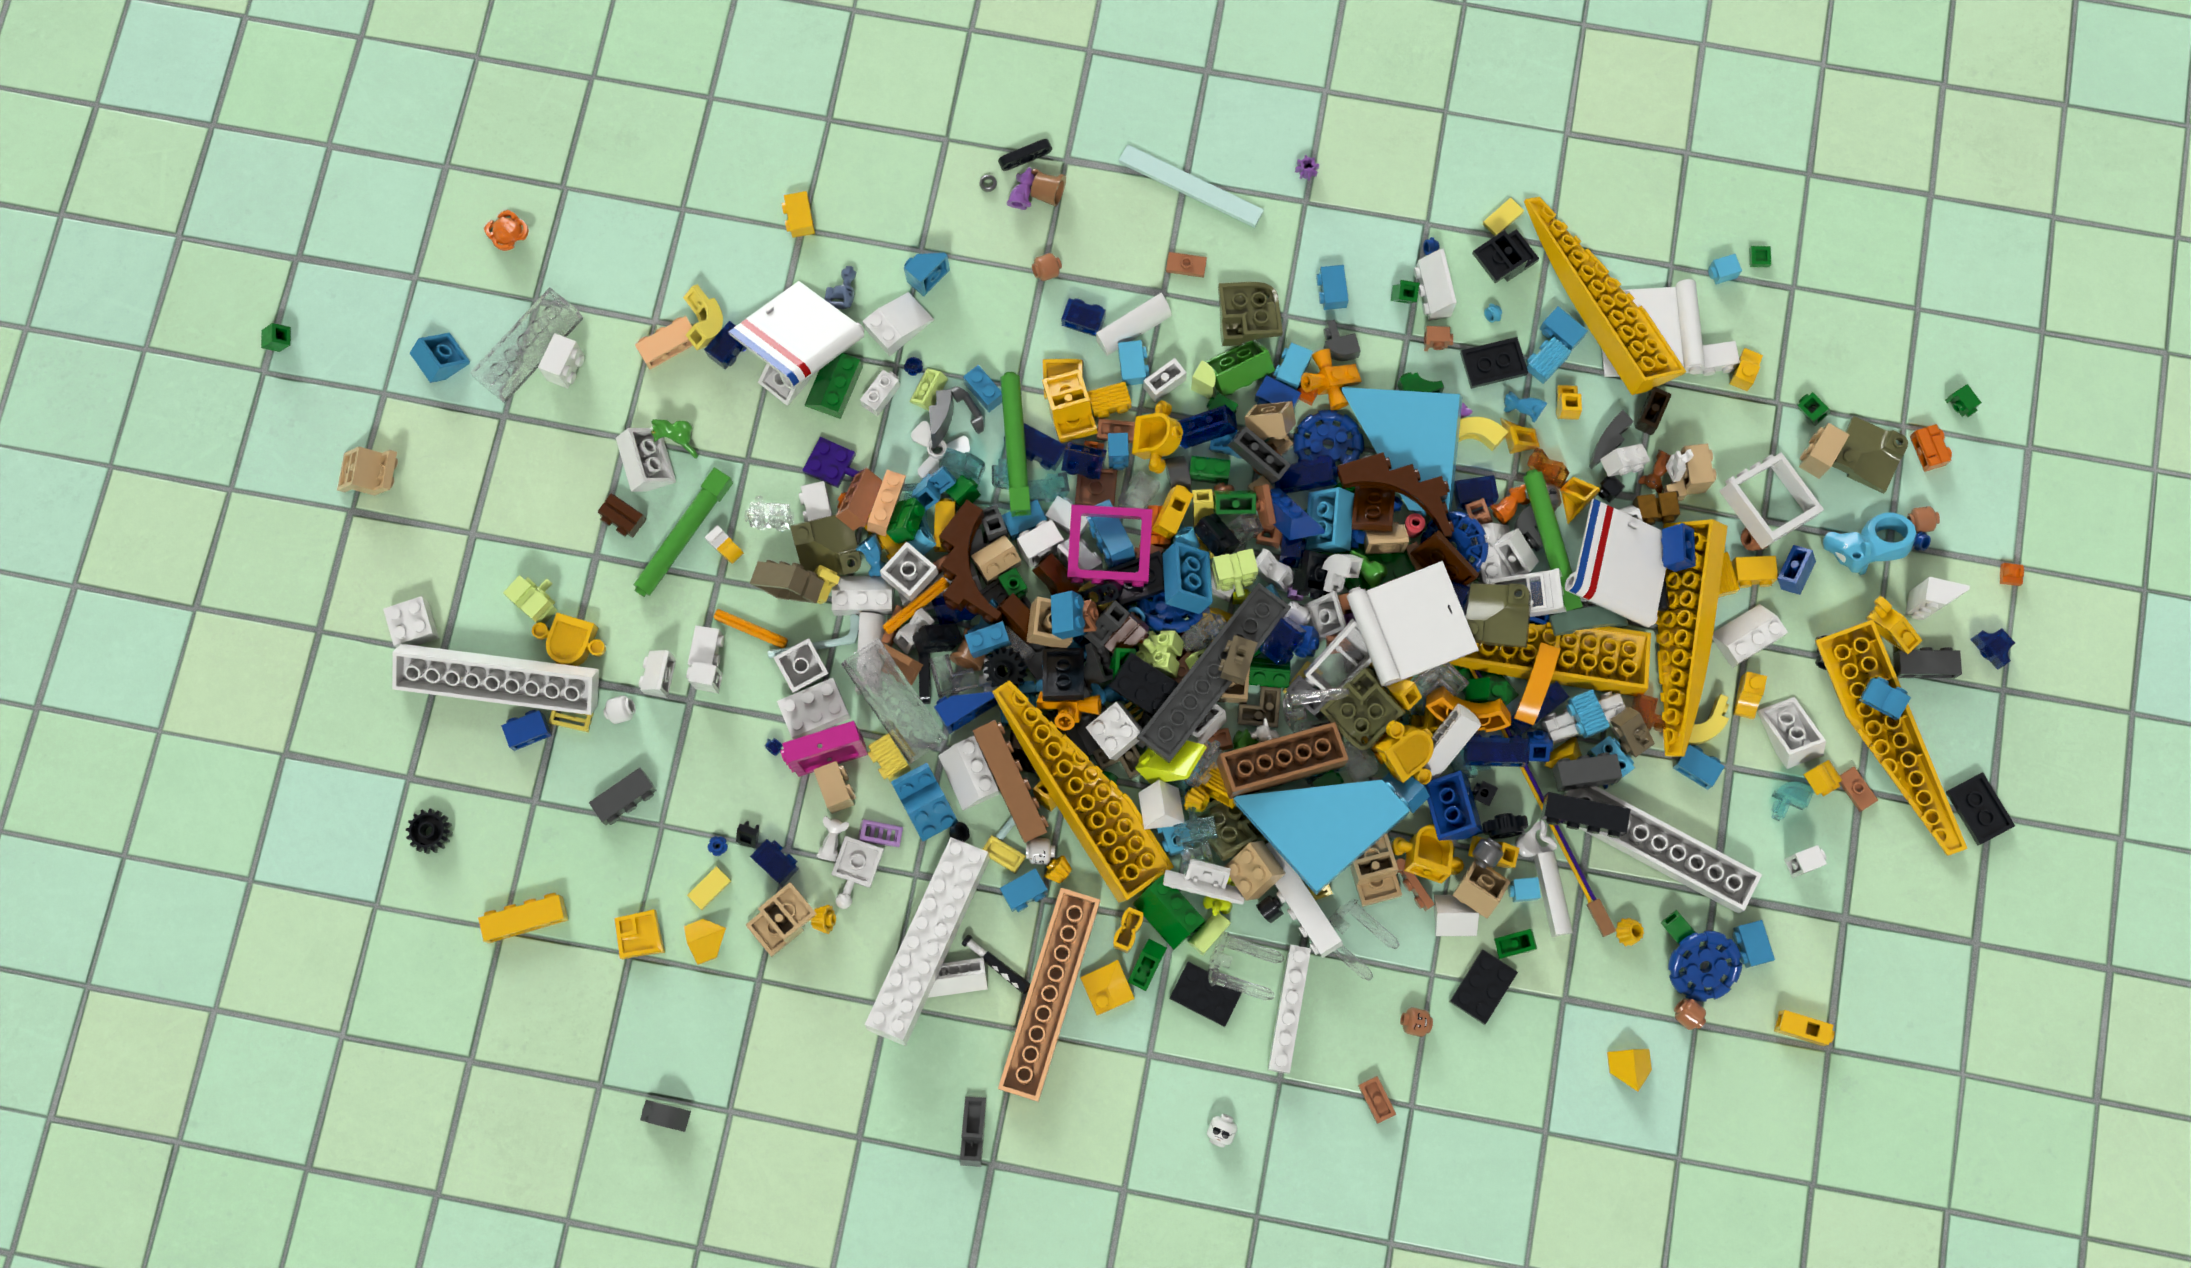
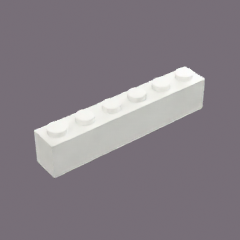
M1268 842L1266 846L1286 873L1274 884L1278 890L1276 895L1282 904L1286 902L1289 906L1288 914L1293 921L1297 919L1301 926L1298 929L1304 938L1308 936L1312 943L1309 946L1315 955L1320 954L1324 958L1343 946V942L1299 875Z
M1296 945L1289 946L1268 1064L1269 1071L1284 1074L1290 1073L1311 948Z

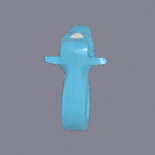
M1893 512L1882 513L1870 519L1861 533L1839 534L1828 532L1822 542L1823 548L1834 554L1841 565L1848 567L1853 573L1864 575L1868 564L1871 562L1892 561L1906 557L1912 550L1916 530L1914 524L1905 516ZM1890 529L1900 533L1904 539L1899 542L1890 543L1880 539L1876 533L1881 530Z

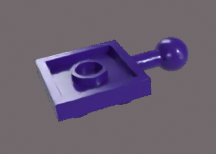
M823 437L819 438L802 470L805 474L836 488H839L845 474L854 478L860 472L850 468L856 456L854 451Z

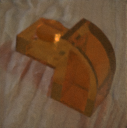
M1535 448L1527 463L1530 468L1528 471L1537 469L1538 472L1541 471L1545 483H1551L1559 489L1563 487L1570 473L1563 462L1550 460L1543 449Z
M1638 693L1633 698L1631 708L1640 712L1649 731L1651 727H1654V730L1663 732L1666 722L1662 720L1661 715L1655 714L1658 698Z

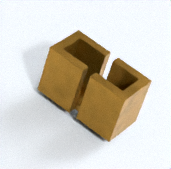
M1676 492L1659 493L1658 498H1655V494L1636 496L1633 500V506L1640 509L1643 522L1649 525L1655 524V521H1663V524L1672 523L1680 515Z

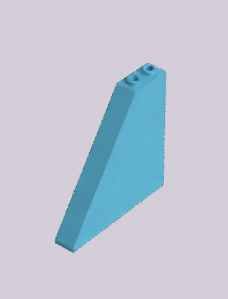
M1342 387L1345 398L1376 453L1384 452L1385 458L1389 457L1392 467L1389 471L1413 464L1414 470L1418 469L1421 480L1418 482L1442 476L1443 481L1448 482L1450 489L1447 499L1442 500V502L1446 503L1448 512L1452 511L1463 397L1460 394ZM1400 494L1409 511L1420 514L1423 517L1426 516V512L1417 503Z
M1383 780L1240 795L1233 799L1234 804L1316 895L1410 812L1408 808L1410 806L1407 801L1402 797L1399 799L1394 793L1396 791L1389 782L1385 783Z

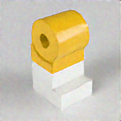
M718 525L705 536L706 541L731 564L744 554Z

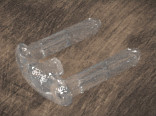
M1337 687L1290 694L1289 691L1286 692L1283 697V714L1291 732L1297 733L1331 723L1328 719L1301 722L1300 720L1307 719L1305 707L1294 709V706L1343 699L1349 695V690Z
M1357 899L1349 900L1328 918L1332 927L1343 934L1350 927V924L1343 917L1350 913L1389 948L1397 949L1399 947L1397 938L1357 904ZM1360 914H1362V915H1363L1364 917H1366L1372 924H1374L1377 929H1375V928L1372 927L1367 921H1365V920L1360 916ZM1344 946L1339 947V949L1350 958V961L1338 950L1332 952L1362 979L1371 980L1373 978L1371 970Z
M1229 932L1222 933L1209 960L1208 982L1212 987L1219 985L1263 1000H1272L1274 992L1269 988L1220 973L1219 967L1229 968L1233 956L1223 954L1224 948H1229L1272 963L1283 962L1284 956L1279 951L1229 935Z

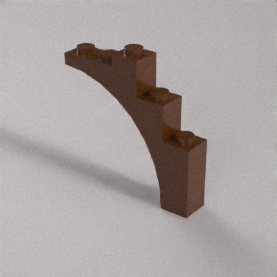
M1384 452L1337 466V474L1343 489L1356 486H1375L1400 493L1417 503L1430 516L1438 530L1447 540L1451 539L1454 527L1452 521H1448L1446 513H1448L1447 505L1445 502H1442V500L1447 499L1450 489L1448 482L1443 481L1442 476L1418 482L1421 480L1418 469L1414 470L1413 464L1389 471L1392 468L1389 457L1385 458Z
M966 500L939 535L941 547L950 552L941 564L943 576L952 581L943 593L945 605L950 609H957L962 612L966 606L969 612L972 614L978 613L985 622L992 625L1003 621L1002 613L989 604L979 592L972 578L970 568L971 547L982 519L985 518L983 509Z

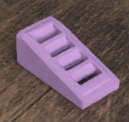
M863 819L860 824L858 840L899 848L903 827ZM867 827H871L869 836H865ZM875 828H879L877 838H874ZM884 829L887 830L885 840L882 839ZM892 830L895 831L894 841H890Z

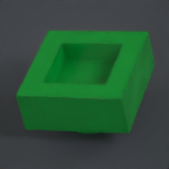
M1771 246L1750 247V267L1771 266Z

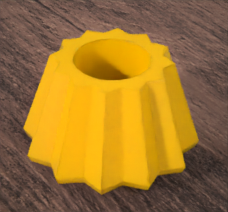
M1195 784L1194 787L1187 791L1184 798L1185 810L1203 812L1208 806L1210 795L1200 784Z
M1061 855L1057 859L1053 858L1046 866L1048 870L1045 872L1044 877L1059 884L1063 882L1072 870L1065 856Z
M826 905L814 909L817 915L811 919V925L814 929L829 934L836 923V915L834 914L833 906Z
M1622 918L1620 922H1617V928L1615 929L1617 932L1616 937L1619 939V943H1623L1625 947L1628 945L1632 946L1643 938L1644 928L1636 920Z

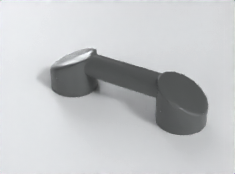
M958 386L951 388L952 396L956 402L964 400L975 417L970 421L977 434L983 432V415L968 392Z

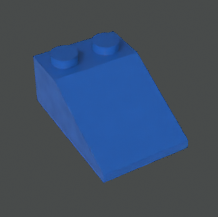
M992 692L954 695L949 698L945 696L936 702L937 705L934 708L946 730L951 734L998 705V702Z

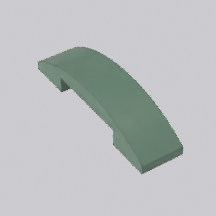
M1600 606L1574 609L1549 617L1554 636L1573 634L1576 630L1607 626L1616 628L1628 626L1627 618Z

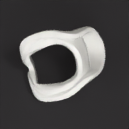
M1543 820L1536 822L1531 830L1517 838L1515 847L1520 848L1519 854L1521 856L1533 857L1538 853L1552 852L1557 848L1556 842L1546 835L1547 825ZM1541 829L1539 835L1541 840L1549 843L1545 847H1542L1536 839V832Z

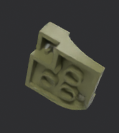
M1262 282L1218 284L1222 346H1239L1252 340L1282 336L1277 291L1272 286Z
M1853 416L1845 431L1849 434V437L1832 467L1847 473L1848 478L1884 494L1901 458L1905 454L1908 440L1903 434L1894 430H1884ZM1896 440L1900 441L1901 445L1896 444Z
M836 514L790 526L800 565L804 566L805 571L814 572L819 565H822L837 572L838 576L854 573L861 567L860 552L856 550L858 544L855 531L839 520ZM850 559L855 561V565L852 567L847 564V561Z
M1471 583L1465 617L1475 642L1489 646L1527 648L1531 610L1530 591L1523 584L1496 585ZM1522 591V595L1516 597V592Z
M1364 668L1320 709L1331 723H1336L1339 732L1353 746L1360 750L1371 749L1386 732L1387 724L1393 720L1398 721L1406 713L1385 686H1381L1378 677L1370 668ZM1364 736L1368 738V742L1366 744L1363 742Z
M1215 799L1208 803L1203 812H1197L1194 816L1193 827L1200 837L1203 836L1222 861L1237 855L1250 842L1263 841L1265 844L1268 843L1267 839L1236 805L1231 809Z

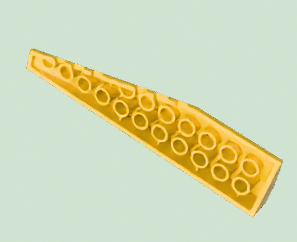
M1540 197L1525 199L1524 203L1531 221L1560 282L1631 395L1647 392L1685 374L1686 370L1647 311L1642 306L1637 307L1633 302L1635 298L1630 293L1626 294L1620 288L1621 283L1608 275L1609 270L1588 248L1585 250L1580 245L1581 240L1577 236L1573 237L1567 231L1568 226L1555 218V212Z
M1714 519L1666 523L1663 526L1664 529L1683 523L1694 529L1696 566L1677 572L1666 568L1665 576L1669 609L1665 612L1658 611V619L1655 623L1658 625L1656 642L1659 643L1660 650L1657 652L1659 683L1662 684L1663 690L1660 696L1664 704L1662 720L1665 721L1663 736L1665 756L1667 757L1685 756L1696 719L1709 662L1728 527Z
M1872 619L1815 640L1846 718L1942 850L1949 856L1968 849L1909 705L1907 704L1900 719L1895 720L1859 701L1872 678L1877 679V677H1881L1889 682L1888 685L1892 688H1901L1874 620Z
M1550 622L1540 625L1529 624L1527 648L1489 646L1476 643L1479 651L1447 663L1528 680L1540 642L1560 649L1550 683L1642 697L1648 690L1651 633L1607 626L1576 630L1573 634L1554 636Z
M1010 680L992 691L1039 778L1118 903L1127 901L1165 873V870L1174 868L1150 829L1144 830L1142 816L1131 798L1126 793H1123L1112 780H1109L1102 773L1103 771L1098 766H1095L1080 748L1065 734L1063 735L1057 729V726L1042 714L1041 710L1034 707Z

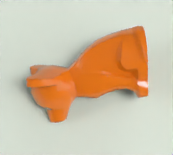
M1524 484L1520 487L1510 488V496L1503 498L1496 505H1490V508L1493 510V516L1503 525L1515 515L1518 503L1522 505L1530 503V500L1526 498V487Z

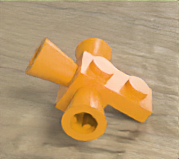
M1322 349L1312 354V358L1320 371L1317 374L1303 373L1301 376L1302 389L1305 392L1318 389V395L1328 394L1330 410L1346 407L1349 403L1340 388L1358 385L1362 382L1356 364L1332 367L1330 349Z
M1040 691L1036 702L1038 709H1058V715L1055 717L1054 722L1059 729L1064 731L1072 729L1075 723L1080 722L1082 712L1096 715L1101 714L1100 695L1086 697L1084 700L1043 701L1042 691Z

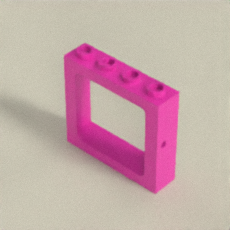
M1072 504L1067 579H1071V583H1083V580H1089L1091 584L1097 585L1104 584V581H1115L1120 586H1123L1124 583H1132L1134 587H1144V584H1148L1152 509ZM1081 516L1141 519L1139 571L1133 573L1079 569Z
M855 721L782 743L784 749L780 750L783 761L786 762L792 773L795 772L798 777L813 773L814 769L835 761L841 764L868 755L863 736Z

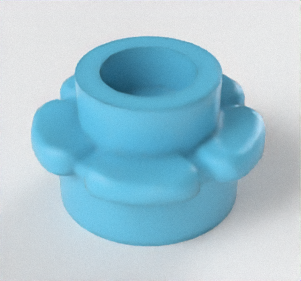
M1489 304V307L1484 310V315L1489 322L1493 323L1501 320L1502 310L1498 305Z

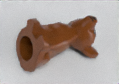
M1658 450L1653 473L1642 476L1638 483L1646 484L1648 488L1655 489L1658 494L1661 493L1663 490L1661 477L1667 472L1665 466L1671 455Z

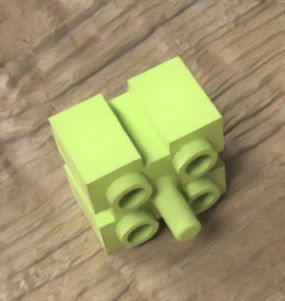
M1253 548L1238 551L1235 554L1215 556L1211 564L1216 590L1229 591L1233 589L1234 585L1237 597L1245 595L1243 587L1252 585L1256 581V576L1259 572Z
M519 575L503 592L509 600L535 623L542 622L545 624L557 611L553 606L556 602L545 593L552 585V582L548 579L538 587L528 577L523 579Z
M1148 631V638L1142 644L1139 642L1136 644L1139 649L1136 652V656L1168 677L1177 678L1180 663L1176 657L1182 655L1184 640L1176 631H1160L1159 635L1154 631Z

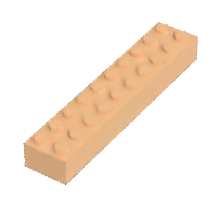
M1060 888L998 1086L999 1090L1039 1102L1101 903L1100 899Z

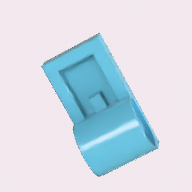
M925 517L921 520L915 539L908 541L923 556L936 545Z
M1181 522L1173 542L1176 541L1199 548L1200 543L1193 527H1184Z

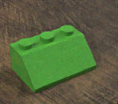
M1257 340L1242 343L1205 361L1213 368L1216 376L1215 387L1223 396L1231 395L1236 390L1249 386L1254 381L1265 378L1266 375L1268 376L1275 371L1269 351Z

